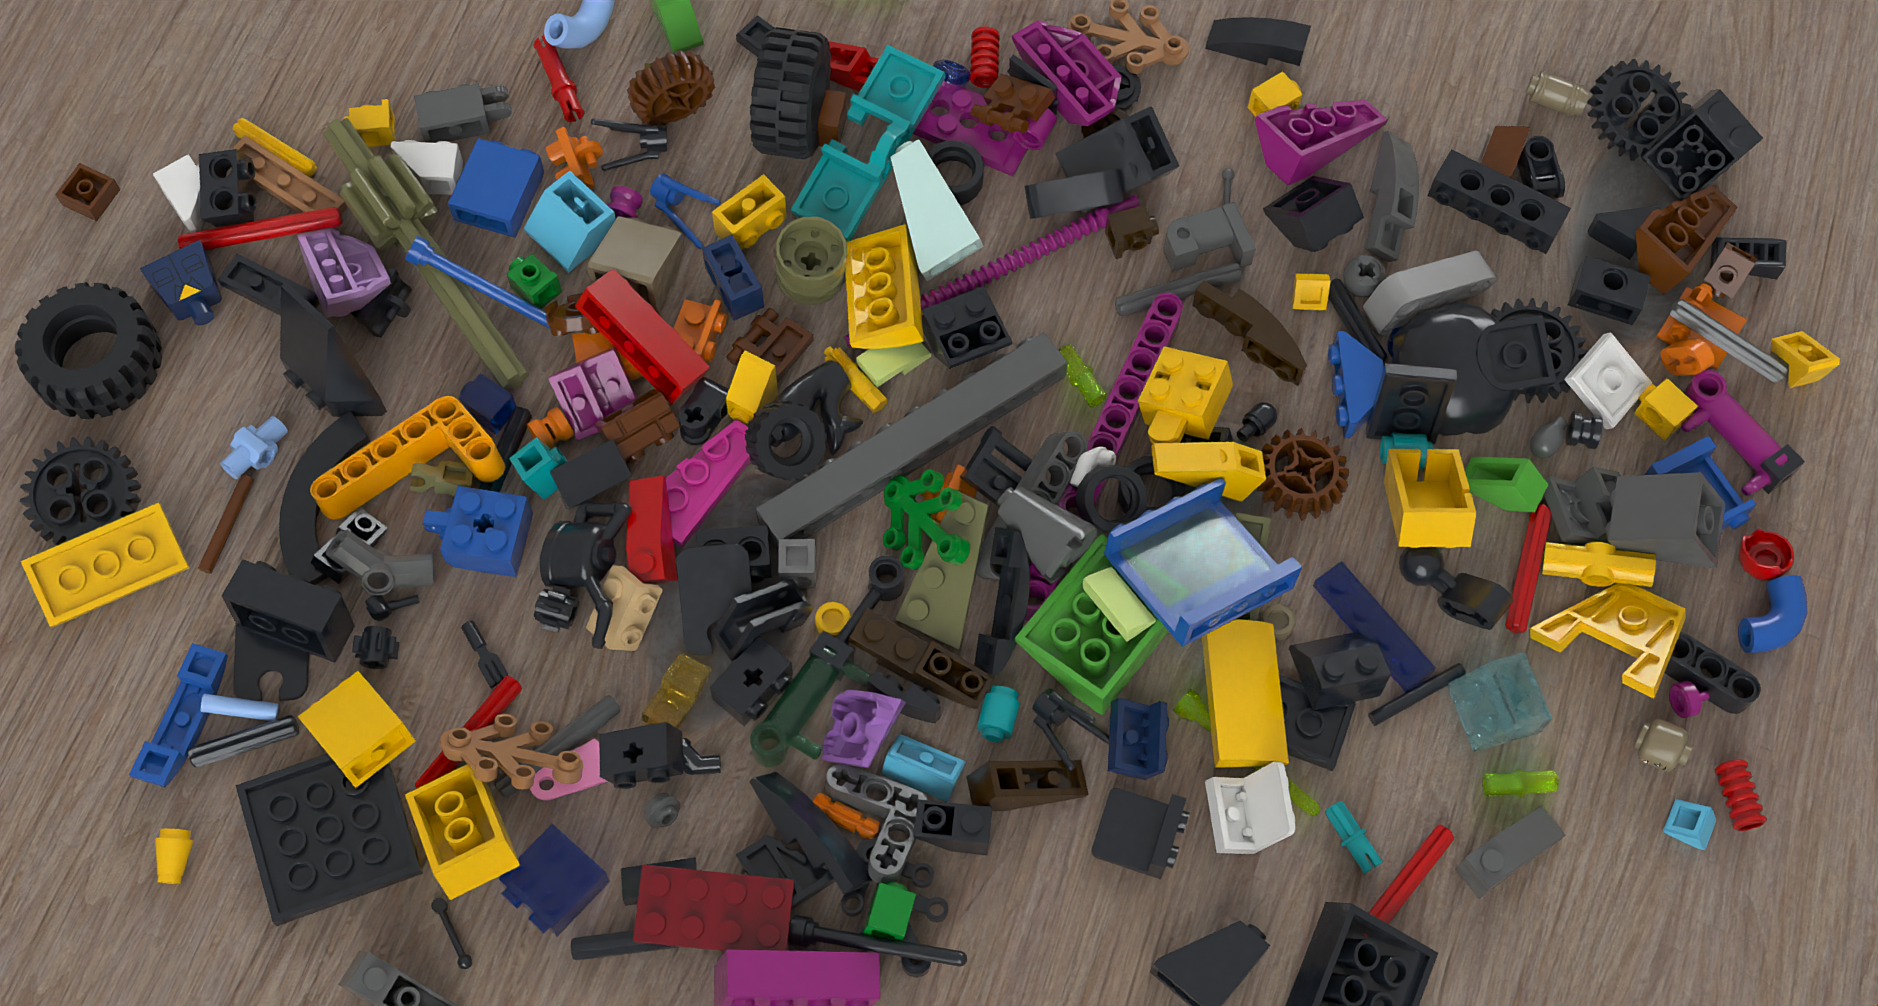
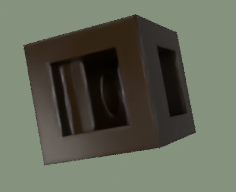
M1142 205L1107 215L1105 234L1115 259L1122 258L1123 251H1136L1151 244L1152 236L1159 234V228L1156 218L1149 216L1146 206Z

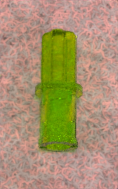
M1068 344L1060 347L1058 351L1067 361L1066 373L1070 377L1069 383L1078 388L1090 408L1101 404L1108 395L1093 376V368L1086 366L1072 345Z
M1517 768L1515 772L1484 773L1482 787L1485 797L1517 795L1519 798H1524L1525 794L1558 791L1559 778L1558 774L1552 770L1523 772L1521 768Z

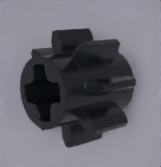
M367 626L364 628L362 636L354 635L352 653H356L355 658H360L361 666L370 669H384L387 667L389 659H398L399 642H396L397 637L391 636L392 631L389 628Z

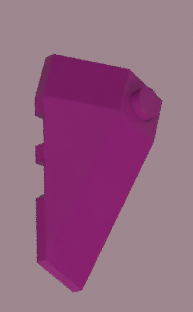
M1367 100L1333 102L1331 107L1317 108L1315 104H1305L1304 109L1291 110L1289 106H1279L1257 115L1255 119L1265 164L1287 185L1311 176L1386 125L1388 121Z

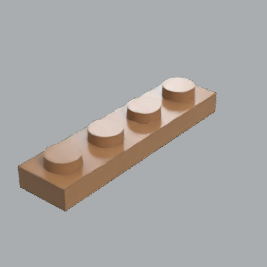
M245 135L232 148L252 158L255 166V177L253 179L255 185L298 213L337 207L340 209L341 214H343L348 208L344 199Z

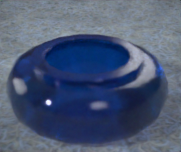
M942 59L935 61L932 65L945 72L946 78L944 82L953 85H965L970 81V71L957 62Z

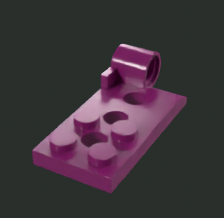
M944 79L913 134L935 144L949 140L967 143L980 153L984 165L1013 177L1028 149L1040 150L1043 148L1057 122V118L1047 108L1038 121L1026 119L1029 127L1025 133L1017 131L1010 133L1002 130L1001 126L996 124L992 126L982 124L978 118L971 116V108L975 104L980 106L986 105L983 95ZM935 107H944L949 112L945 115L937 116L931 111ZM965 119H972L977 122V125L973 128H965L960 123ZM995 131H1000L1007 137L1004 140L996 141L989 135Z

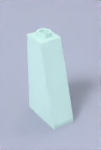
M918 139L915 142L908 141L900 145L896 149L895 154L891 156V161L918 267L926 281H929L984 246L920 140Z

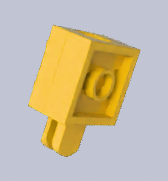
M1163 347L1138 399L1144 423L1150 425L1148 435L1151 445L1154 443H1180L1184 434L1209 439L1233 387L1228 361Z

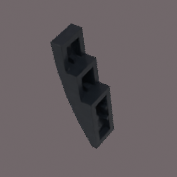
M778 772L757 776L749 781L785 844L798 841L813 868L817 869L827 866L843 894L865 887L873 881L869 876L868 868L852 844L833 821L804 792Z

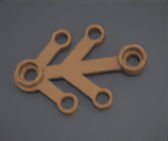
M1111 0L1109 6V15L1113 19H1117L1124 30L1092 23L1089 16L1081 13L1074 15L1068 22L1067 29L1084 33L1089 40L1094 36L1119 42L1120 44L1113 47L1101 44L1096 48L1101 54L1108 55L1105 58L1110 64L1114 60L1127 55L1125 68L1132 74H1139L1144 68L1160 61L1167 65H1178L1186 59L1189 53L1188 42L1184 38L1171 35L1159 20V9L1153 5L1142 7L1139 20L1142 25L1150 28L1156 38L1146 36L1128 13L1129 4L1126 0ZM1142 48L1152 50L1144 55L1140 52H1135Z
M500 714L495 717L494 725L471 732L465 728L457 727L444 732L440 738V747L445 757L453 761L465 760L474 770L475 778L480 781H493L497 777L499 765L511 778V784L515 788L522 790L531 788L534 784L535 770L527 765H519L517 762L553 769V778L562 784H574L582 778L583 761L578 753L567 750L562 751L558 756L524 749L534 745H542L552 738L553 727L547 722L538 721L533 723L528 733L496 743L488 742V740L499 736L511 737L516 732L517 719L510 714ZM480 754L488 755V756H491L492 758H490V757H481Z

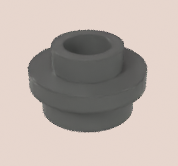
M667 793L655 795L647 802L644 808L647 823L653 828L671 825L678 817L681 806L680 802L676 797L669 796Z

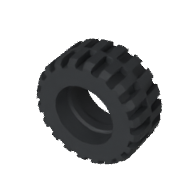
M776 27L767 32L765 39L762 41L761 51H759L757 66L754 71L750 105L751 141L753 142V147L762 154L804 160L813 156L814 151L818 147L817 123L825 92L830 90L831 74L830 44L828 39L821 33Z
M85 282L77 283L75 288L68 289L67 286L57 289V294L49 298L46 295L39 300L41 305L37 309L31 308L25 316L28 320L27 323H21L17 335L21 340H17L15 343V354L18 356L16 362L19 370L47 406L53 410H59L62 415L68 417H75L77 413L81 419H93L94 414H99L103 418L113 415L112 411L118 408L123 411L131 406L129 402L134 398L139 400L147 392L145 390L146 385H152L157 377L154 369H159L161 366L162 356L159 352L162 346L156 334V329L140 304L132 296H128L124 290L118 287L110 289L108 284L97 282L91 287ZM99 332L117 335L112 350L97 364L83 369L62 368L66 353L81 338Z

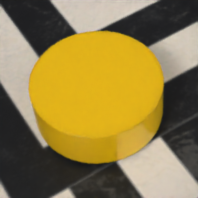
M838 602L823 604L815 614V626L818 633L821 634L824 630L836 638L850 619V612L843 604Z

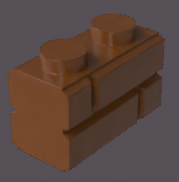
M652 389L594 423L604 442L609 440L615 442L626 463H632L640 459L645 454L643 449L653 443L656 446H660L674 438L673 432L680 428L664 395L656 389Z

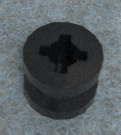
M1573 411L1567 424L1566 444L1570 446H1576L1578 443L1585 444L1588 449L1595 450L1601 438L1602 416L1592 415L1591 417H1584L1581 412Z

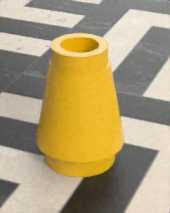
M169 828L160 829L159 838H155L157 883L181 884L194 842L190 840L191 831Z

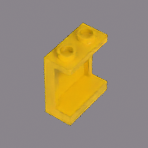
M359 671L342 681L336 688L298 716L355 788L416 742L403 722Z

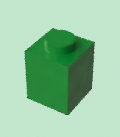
M880 882L873 894L862 934L902 941L906 933L916 894L907 891V887L896 882L884 884Z

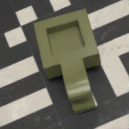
M439 460L438 467L429 466L424 463H413L411 476L422 478H412L410 490L425 492L435 486L434 493L455 496L457 486L472 488L474 474L464 463Z

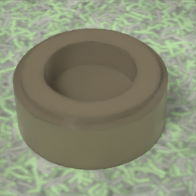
M1272 604L1266 607L1259 619L1260 622L1273 624L1276 642L1288 639L1296 626V617L1293 611L1282 604Z

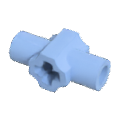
M271 416L258 429L252 425L249 427L243 426L235 433L234 439L230 444L232 452L220 462L222 468L234 479H238L251 466L257 470L266 468L274 461V457L279 450L276 443L288 433L287 428L275 416Z

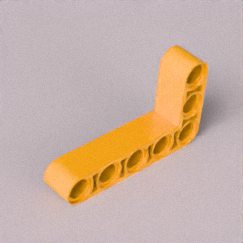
M443 396L313 481L310 492L324 516L328 519L337 520L347 516L410 474L413 463L425 464L449 447L452 448L474 476L482 482L497 480L503 475L505 464L491 437L459 400L452 396Z

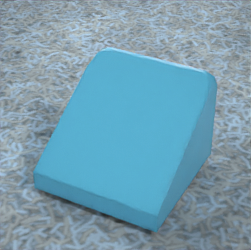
M1675 799L1663 832L1697 849L1705 850L1716 824V817L1711 807Z

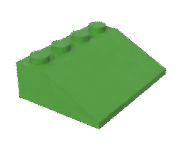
M1102 533L1015 637V642L1073 696L1101 715L1105 713L1111 705V701L1117 698L1169 632L1105 557L1104 551L1108 537ZM1126 550L1121 553L1125 561L1164 606H1172L1188 597L1189 591ZM1112 567L1152 614L1156 622L1126 642L1083 589V579L1088 575Z

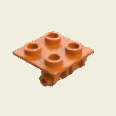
M1700 284V286H1696L1693 290L1686 287L1680 299L1689 302L1736 334L1740 333L1747 319L1711 300L1713 298L1711 286ZM1671 315L1668 316L1656 336L1670 345L1682 340L1700 339L1704 341L1713 352L1714 364L1711 368L1715 370L1719 368L1728 353Z

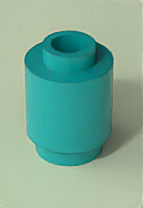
M1391 433L1390 436H1382L1380 462L1381 464L1387 463L1388 449H1420L1419 469H1424L1427 449H1433L1432 442H1427L1425 434Z
M992 686L990 692L985 694L976 727L982 733V738L990 742L1002 743L1003 739L1012 737L1020 707L1018 692L1004 686Z

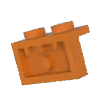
M684 299L674 326L679 336L695 352L699 353L706 363L713 361L717 347L714 341L717 333H723L726 326L727 314L723 312L722 301L715 299L713 305L709 306Z

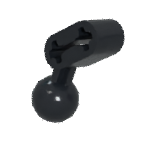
M1406 547L1400 556L1399 568L1404 579L1415 586L1431 585L1442 594L1437 600L1439 607L1456 620L1490 630L1513 603L1511 594L1495 582L1467 573H1458L1456 577H1453L1444 569L1443 555L1437 547Z

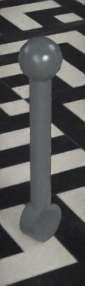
M1226 168L1222 172V178L1225 180L1223 205L1230 203L1231 180L1235 176L1234 171L1230 168Z

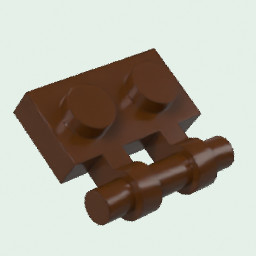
M1001 73L983 96L986 105L980 106L975 104L971 108V116L978 118L982 124L989 126L996 124L1001 126L1002 130L1010 133H1015L1016 131L1025 133L1029 127L1026 119L1038 121L1055 99V96L1050 88Z
M768 308L762 316L757 315L751 322L752 327L744 337L736 339L732 344L733 349L726 358L733 365H737L741 355L746 350L775 365L778 383L814 341L813 334L788 317H785L779 326L775 325L774 322L779 315L772 308ZM762 336H767L768 338L760 348L755 346Z

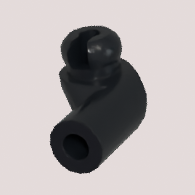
M683 738V771L686 774L721 773L720 755L700 756L691 746V741Z

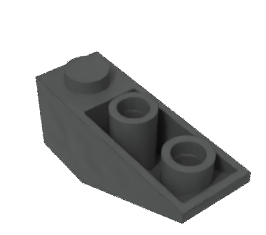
M359 951L338 984L373 1006H458L366 951Z

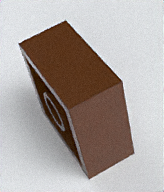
M826 90L817 123L819 146L823 147L824 143L829 145L832 139L841 143L847 119L846 93Z
M79 163L55 195L62 206L94 221H98L118 194L120 188L113 178Z

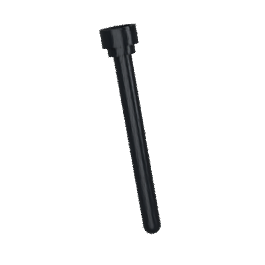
M795 915L789 928V943L799 947L807 948L809 945L821 942L958 967L964 966L968 959L966 953L959 950L820 927L818 922H814L812 917Z

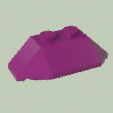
M1037 20L1012 35V40L1022 61L1057 86V99L1059 100L1057 111L1068 123L1089 126L1115 110L1122 76L1084 33L1060 26L1048 25V22Z

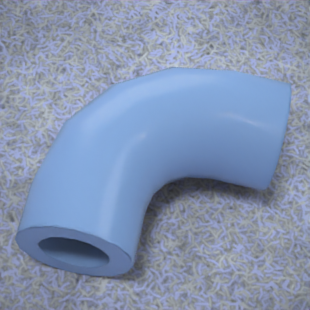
M582 0L578 12L572 17L555 13L550 16L545 24V39L549 44L560 48L581 49L597 40L606 29L616 0Z

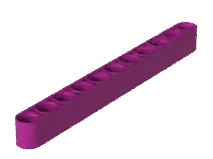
M1168 292L1161 293L1153 300L1088 440L1087 451L1096 447H1106L1107 450L1113 451L1116 455L1115 465L1140 412L1138 399L1163 347H1170L1178 329L1183 304L1177 295ZM1160 312H1169L1172 316H1163ZM1147 339H1156L1160 343L1153 344L1148 342ZM1142 366L1145 367L1147 371L1141 372L1136 370L1134 367ZM1131 394L1135 398L1128 400L1124 399L1121 395ZM1118 422L1122 427L1113 428L1107 423ZM1109 479L1103 480L1095 488L1093 496L1095 509ZM1069 482L1058 506L1066 511L1069 508H1077L1076 494L1078 487L1071 485ZM1032 562L1029 568V597H1038L1044 603L1061 583L1065 575L1050 584ZM1070 564L1067 567L1062 568L1068 570ZM1043 603L1036 606L1028 604L1025 620L1029 621Z

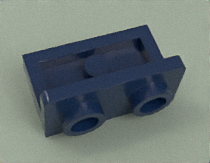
M1122 698L1111 701L1108 752L1109 772L1147 780L1165 771L1168 760L1166 732L1169 727L1167 702L1158 701L1149 706Z

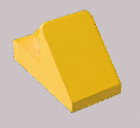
M1803 331L1771 339V351L1789 364V388L1817 382L1840 365L1839 357Z

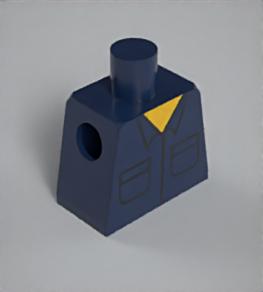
M200 240L140 268L150 287L177 320H184L191 316L196 325H205L214 319V313L210 307L220 303L222 296L212 262Z

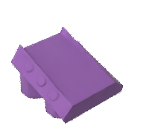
M846 689L845 693L837 695L831 709V715L835 722L833 728L828 731L824 738V753L821 760L869 768L906 702L898 698Z

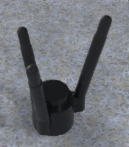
M591 119L592 125L608 127L614 131L640 134L641 149H647V152L603 164L601 166L603 171L647 159H659V152L667 151V126H646L605 119Z
M1053 689L1045 690L1034 702L1032 710L1037 714V717L1033 722L1043 730L1068 770L1072 771L1074 764L1049 724L1060 726L1069 717L1109 745V735L1093 725L1095 718L1061 697Z

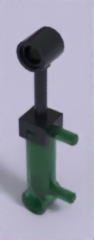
M881 556L871 563L869 567V592L838 636L835 638L824 630L810 648V656L765 720L752 730L750 735L752 754L760 765L765 767L780 765L786 759L790 746L816 760L822 753V747L801 735L800 731L836 680L841 681L844 675L864 687L867 686V680L872 674L853 663L854 649L848 646L850 642L847 640L866 608L873 611L880 600L892 601L902 594L904 589V568L897 558ZM889 574L895 580L890 583H883L878 578L881 575ZM769 738L779 742L778 746L772 750H764L760 747V744Z

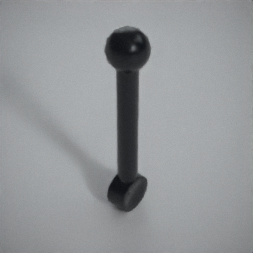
M436 898L431 904L432 910L440 915L459 957L457 961L459 968L468 969L472 965V958L464 952L446 912L448 908L446 901L442 898Z

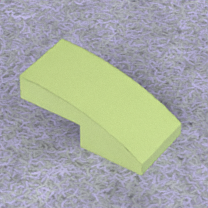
M919 342L901 347L869 349L856 357V363L878 388L900 372L906 375L929 359L931 353Z

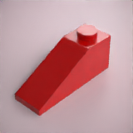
M657 476L632 480L629 483L628 503L632 507V513L627 522L626 542L629 572L643 584L655 585L678 581L666 477Z

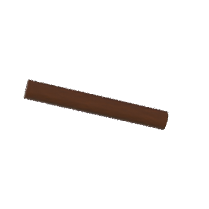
M245 474L240 476L198 567L199 570L212 574L255 481L252 477Z

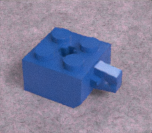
M457 486L452 508H447L446 512L426 510L423 526H425L427 532L440 534L439 537L443 540L440 551L447 564L455 568L517 578L533 511L526 496Z

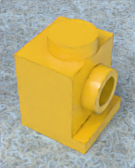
M382 99V105H363L361 107L349 108V116H344V119H349L368 147L391 145V141H396L395 116L388 99Z

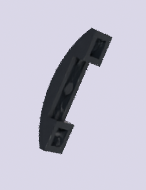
M995 527L990 562L1002 565L992 632L991 635L979 633L974 666L988 674L999 675L1017 645L1015 637L1023 628L1028 606L1030 578L1028 556L1021 532Z

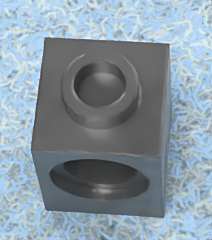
M779 539V581L792 578L798 588H816L815 539Z

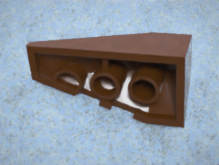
M1713 185L1690 195L1687 199L1680 202L1675 201L1666 208L1652 211L1636 230L1640 273L1650 275L1649 284L1657 288L1663 295L1668 293L1692 272L1738 207Z

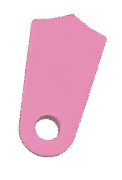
M592 739L572 750L578 753L583 761L582 778L580 781L574 784L559 783L552 776L553 769L543 767L535 773L534 784L530 788L531 793L539 800L549 801L608 782L600 777L599 742L596 739ZM551 780L554 785L550 790L545 791L540 788L541 782Z

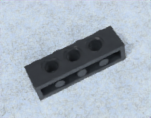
M1452 149L1436 174L1427 195L1435 199L1439 204L1450 206L1464 213L1468 218L1480 221L1494 228L1498 233L1508 235L1524 243L1528 248L1538 250L1544 254H1547L1571 210L1570 207Z

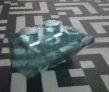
M1525 652L1491 661L1447 685L1473 752L1541 733L1552 720Z

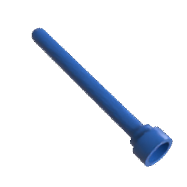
M420 236L415 238L405 260L416 266L419 263L423 266L429 264L550 329L547 325L544 310L433 252L435 248L429 246L430 242Z

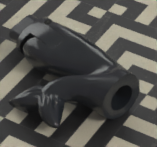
M827 360L796 379L771 402L772 404L777 400L791 401L809 407V410L813 411L816 401L820 399V412L825 424L827 443L832 455L837 453L842 446L844 434L857 430L863 424V420L842 414L840 411L841 403L851 388V382L841 366L832 360ZM792 423L780 424L772 432L770 444L773 447H778L782 442H787L796 437L800 431Z

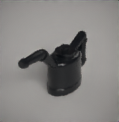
M586 501L580 504L573 522L559 521L549 530L540 555V574L545 586L551 588L554 585L560 587H586L598 612L594 637H592V646L597 649H603L606 643L605 637L613 615V602L607 597L600 582L615 563L616 549L614 538L632 513L631 505L621 501H614L613 503ZM593 517H611L607 524L588 522Z

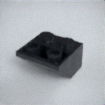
M984 286L922 310L923 333L935 357L949 369L1012 345V339Z

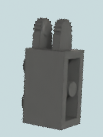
M479 83L463 84L455 88L440 91L433 90L415 95L418 121L424 141L426 143L449 142L490 134L489 122L508 118L512 114L510 104L498 103L509 98L507 87L496 85V87L480 88Z

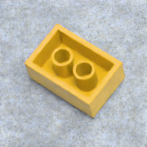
M468 764L405 794L433 875L450 900L520 866L488 784L476 779L474 770Z

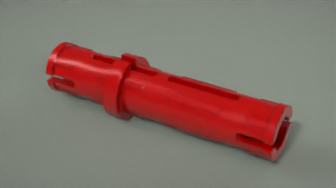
M545 35L541 37L545 47L542 46L539 38L534 41L533 45L552 86L551 94L554 100L559 102L564 119L570 123L576 122L572 111L576 112L579 120L585 114L576 96V85L569 79L556 46L549 44L545 39Z

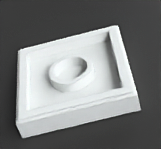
M1611 332L1603 334L1564 379L1593 415L1602 416L1605 429L1614 428L1638 400L1640 394L1652 384L1651 380Z

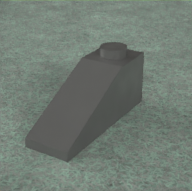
M1541 806L1466 856L1455 870L1478 899H1480L1566 835Z

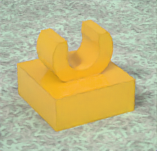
M1295 273L1291 301L1292 308L1299 310H1326L1330 288L1329 274Z

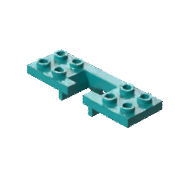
M887 45L858 96L853 94L850 99L852 106L847 113L848 120L863 126L869 114L891 125L886 127V131L881 136L876 150H872L868 165L847 155L848 150L845 145L833 139L829 145L824 143L821 148L822 157L790 209L792 215L798 218L820 217L831 221L841 230L846 242L851 241L893 169L891 156L895 154L896 149L900 145L908 142L946 78L945 72Z

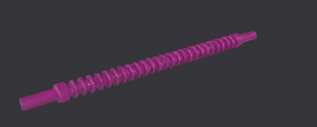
M1133 195L1125 199L1124 202L1117 203L1109 208L1102 206L1094 211V215L1088 213L1086 219L1080 217L1078 223L1075 221L1070 222V227L1063 225L1062 231L1055 229L1054 235L1047 233L1046 239L1039 237L1037 243L1034 241L1029 242V247L1022 245L1021 251L1014 249L1013 255L1006 253L1004 259L1001 257L996 258V263L989 261L988 267L980 266V271L973 269L971 275L963 274V279L956 277L955 283L948 281L946 287L938 286V291L931 289L928 296L923 293L920 299L921 315L923 309L957 297L959 294H965L967 290H975L976 286L979 288L983 287L984 282L991 284L992 278L999 280L1000 274L1007 276L1008 271L1015 272L1017 266L1024 268L1025 262L1032 264L1033 258L1040 260L1041 254L1048 256L1050 250L1056 252L1058 246L1065 248L1066 242L1073 244L1074 238L1081 240L1082 234L1089 236L1091 230L1097 232L1099 227L1104 229L1106 227L1107 215L1140 206L1138 198ZM849 334L844 336V340L847 346L851 348Z

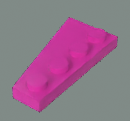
M737 419L702 446V450L692 458H686L676 466L677 469L666 477L673 542L682 548L751 462V457L745 448L747 446L745 431L748 427Z

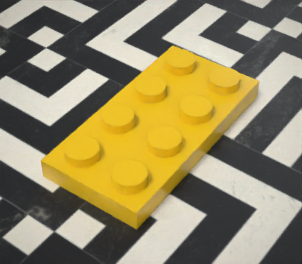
M160 503L151 505L20 561L48 624L52 628L190 569Z

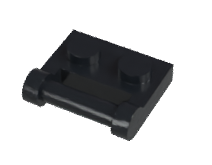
M991 426L983 434L980 445L959 478L1000 508V505L997 504L999 498L1007 489L1012 487L1015 490L1022 477L991 454L993 449L995 448L1025 472L1033 460L1004 439L1000 430Z

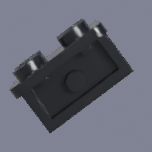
M1120 788L1111 789L1091 849L1092 855L1097 859L1161 879L1166 867L1173 869L1179 847L1173 845L1176 832L1184 833L1190 812L1183 810L1187 798L1172 794L1169 804Z

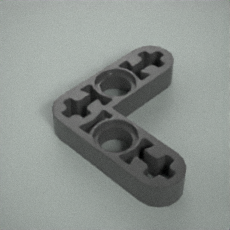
M836 764L830 767L827 771L824 786L825 792L835 801L886 819L871 852L868 873L872 880L877 883L896 882L902 874L916 841L914 829L918 799L927 800V797L916 789L850 765ZM841 779L847 781L843 786H839L836 783H839ZM858 784L861 785L860 793L855 792ZM876 789L882 791L886 798L882 801H874L866 793ZM892 797L897 798L895 806L891 805ZM909 804L916 806L912 812L906 810ZM900 830L906 833L908 840L895 842L891 840L888 834L891 831ZM888 852L893 855L891 865L887 869H883L880 865L884 863Z

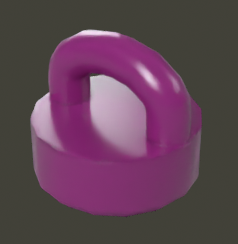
M1687 680L1673 684L1669 690V701L1672 709L1678 716L1684 719L1698 715L1702 707L1701 702L1710 698L1709 691L1697 690L1695 685Z

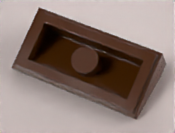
M1495 126L1481 164L1512 178L1530 128L1525 126Z

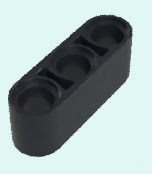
M1118 169L1024 186L1030 219L1124 202Z
M1680 632L1674 649L1681 658L1671 655L1664 672L1666 675L1678 682L1690 681L1697 690L1709 691L1710 698L1708 701L1731 714L1743 712L1759 697L1761 687L1755 676L1688 634ZM1700 668L1707 669L1711 673L1712 678L1706 677ZM1733 688L1739 689L1743 693L1744 698L1738 697L1734 693Z

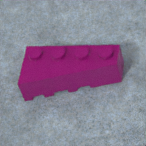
M727 949L714 966V1006H873L880 1000L879 953Z

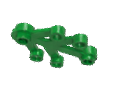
M931 469L926 470L922 474L921 479L911 482L906 477L896 476L889 481L884 490L885 505L891 509V525L883 535V545L895 551H899L904 547L906 543V534L903 532L905 511L909 515L908 546L901 552L900 562L902 566L913 570L920 568L924 561L922 529L937 544V552L943 561L954 565H961L967 560L970 553V543L966 538L956 534H948L930 516L945 510L956 511L962 503V494L959 491L947 487L936 498L919 503L915 500L918 494L927 491L937 493L942 489L944 484L943 475Z

